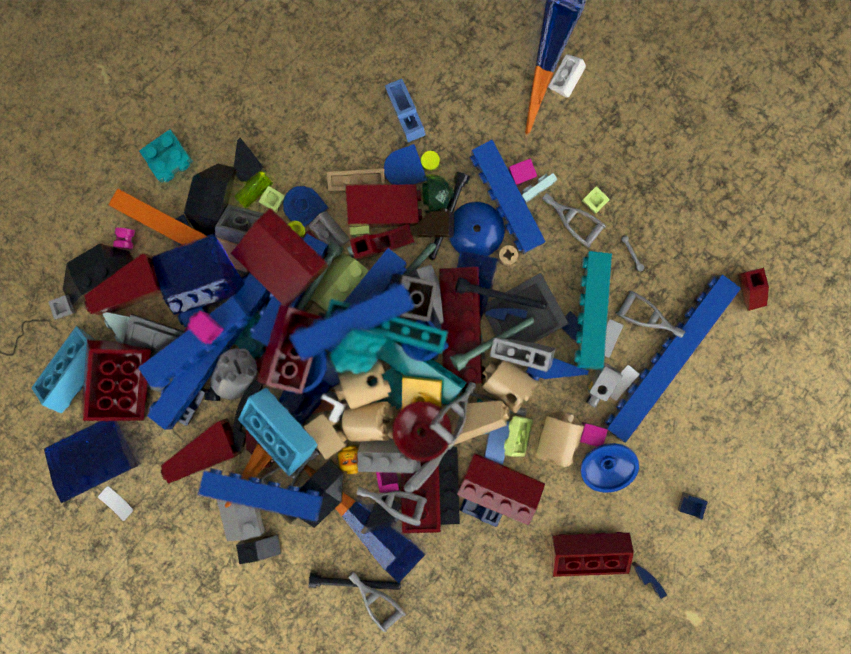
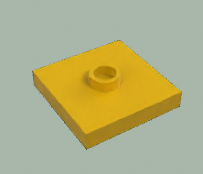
M409 376L402 378V409L411 403L419 401L430 402L441 408L442 380Z

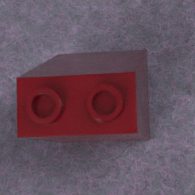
M416 184L346 185L349 227L369 226L370 228L399 227L406 224L415 226L419 224V220H422V209H418L417 202L421 201V190H417Z
M146 253L139 255L84 295L86 310L93 315H102L105 312L113 313L168 293L156 257Z
M226 418L214 423L161 465L162 478L169 484L242 454V452L236 451L233 430L229 419Z

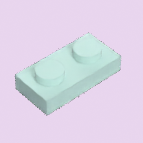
M554 173L549 176L547 174L543 175L537 180L539 182L534 187L529 185L522 190V197L525 203L557 181Z

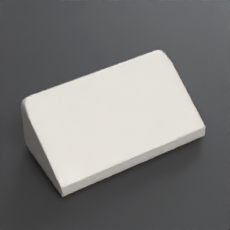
M566 54L548 87L569 98L586 67L583 59Z
M327 211L320 213L308 225L317 237L327 245L332 241L342 247L350 240Z

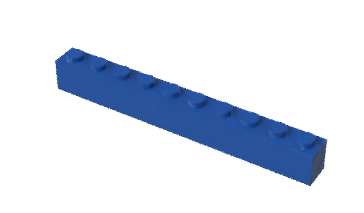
M250 273L242 279L240 288L237 292H233L229 299L231 297L238 298L253 318L270 292ZM246 326L241 329L237 328L232 332L233 335L229 339L221 340L216 344L217 347L213 351L205 352L201 355V360L197 363L189 364L185 367L186 371L172 377L173 380L169 386L167 385L161 391L159 400L150 406V412L147 417L164 430L173 429L212 375L220 356L230 350Z
M723 274L713 276L709 280L707 290L705 292L702 291L697 296L696 301L698 302L694 307L691 306L684 314L686 318L683 322H679L675 326V328L678 327L686 331L684 336L680 338L673 334L671 338L667 337L662 343V350L653 355L650 360L652 362L650 366L641 371L638 382L636 384L633 383L627 391L629 394L625 399L622 398L617 403V410L604 421L606 423L604 428L608 429L610 433L621 441L627 442L741 288Z

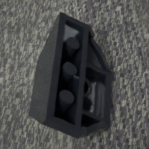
M216 164L193 176L184 214L193 228L215 240V226L228 206L236 173L234 167Z
M98 244L67 262L63 291L65 295H69L72 305L75 306L85 300L84 295L126 266L134 258L130 251Z
M329 459L300 487L299 492L307 493V490L319 492L318 496L323 497L318 521L279 514L290 525L315 528L342 502L343 471Z

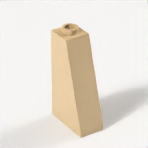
M503 401L467 403L466 421L453 445L506 426L507 419L510 417L509 408ZM450 407L446 414L450 419L453 435L459 415Z

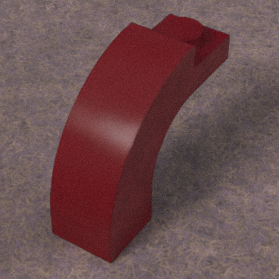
M406 224L379 234H365L350 239L349 242L355 259H366L382 255L388 248L392 251L398 250V248L415 243L413 235H411L410 225Z

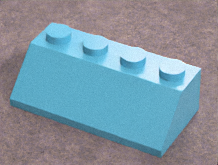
M77 326L31 387L43 406L61 414L70 406L74 396L83 387L87 340H96Z
M267 388L248 398L238 418L240 423L288 476L312 455L318 445L314 438L302 428L301 424L292 417L288 410L281 405Z

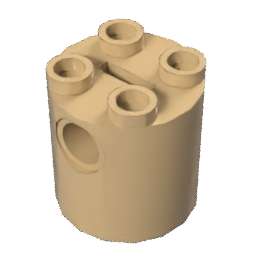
M501 360L499 363L491 361L482 372L486 376V380L481 387L498 401H503L514 413H517L521 408V403L524 400L527 401L532 396V391L538 385L534 379L512 362Z
M376 361L367 372L360 371L359 374H355L351 370L338 372L341 384L335 386L339 401L346 399L352 410L389 397L388 393L391 392L388 380H383L382 374L385 371L382 363ZM371 376H376L378 379V383L374 387L368 384V379Z
M388 402L369 403L352 410L347 405L341 421L344 435L351 442L390 440V438H393L392 428L397 416V409Z
M562 411L547 415L536 452L538 454L537 458L545 461L556 460L555 464L563 467L574 463L584 428L575 415Z

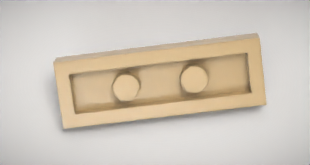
M384 169L327 172L328 192L346 191V185H385Z

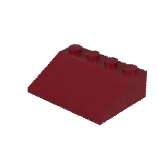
M271 208L253 224L231 252L277 300L288 307L328 268L327 262Z
M87 340L81 407L83 421H144L147 380L138 368L150 359V349L108 340Z

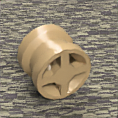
M510 245L504 246L498 253L499 262L505 266L512 265L518 258L516 248Z

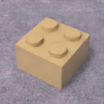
M328 411L304 426L307 433L318 444L317 448L325 459L348 444L343 428L340 430L335 422L329 420L331 413L329 414Z

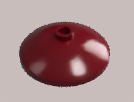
M419 401L407 405L398 413L393 423L392 434L396 447L404 456L415 461H430L445 452L449 446L448 442L434 429L430 428V424L442 408L430 402ZM445 413L439 424L452 435L451 422ZM419 428H422L424 430V434L422 436L418 435L417 430Z

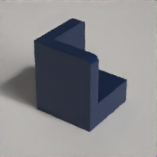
M683 492L678 511L702 520L708 501Z

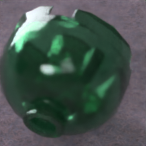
M424 175L423 179L427 180L426 183H422L423 205L428 207V209H424L425 212L429 214L431 211H439L442 208H446L449 205L450 199H453V188L449 187L448 182L439 175Z

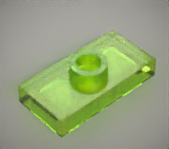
M261 170L233 197L246 209L273 182Z

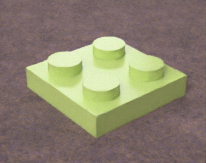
M513 416L508 427L510 431L509 437L504 443V455L525 457L533 419Z

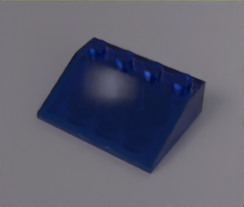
M215 234L152 257L163 300L173 315L233 297L244 285Z
M99 421L44 448L52 485L61 503L138 467L117 421Z

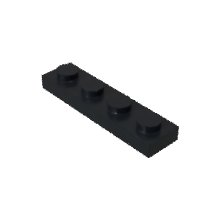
M457 446L448 450L439 463L441 525L460 524L459 496L457 495L459 488Z

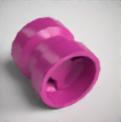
M115 228L116 240L113 242V247L132 250V237H134L135 230Z

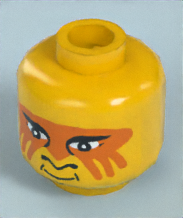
M356 445L343 447L337 454L339 468L342 471H346L347 474L358 473L357 452L359 448Z

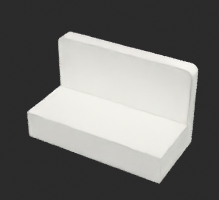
M332 391L323 394L322 399L335 405L329 420L336 423L342 419L348 402L346 399L339 401L337 394Z

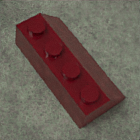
M280 304L257 381L267 386L302 394L313 356L303 361L290 336L294 335L295 330L301 327L307 329L313 326L312 323L325 317Z
M474 453L459 484L457 495L529 526L537 510L545 483Z
M630 533L552 535L553 577L629 574L634 555Z

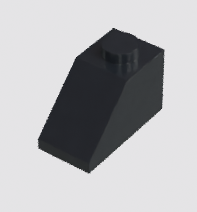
M239 138L237 140L234 168L237 170L235 175L242 183L245 181L250 185L267 171L245 142Z
M393 500L391 508L399 512L401 504ZM375 502L361 533L366 534L387 528L393 522L396 523L398 519Z
M278 534L241 540L236 545L239 564L257 562L281 554Z

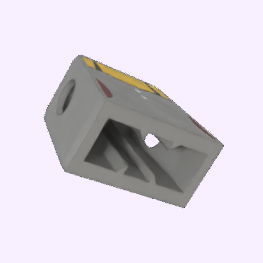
M604 362V368L596 370L587 386L590 395L586 403L596 407L600 399L607 401L622 378L620 371Z

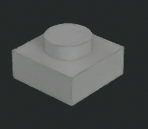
M69 295L48 301L55 320L75 313Z

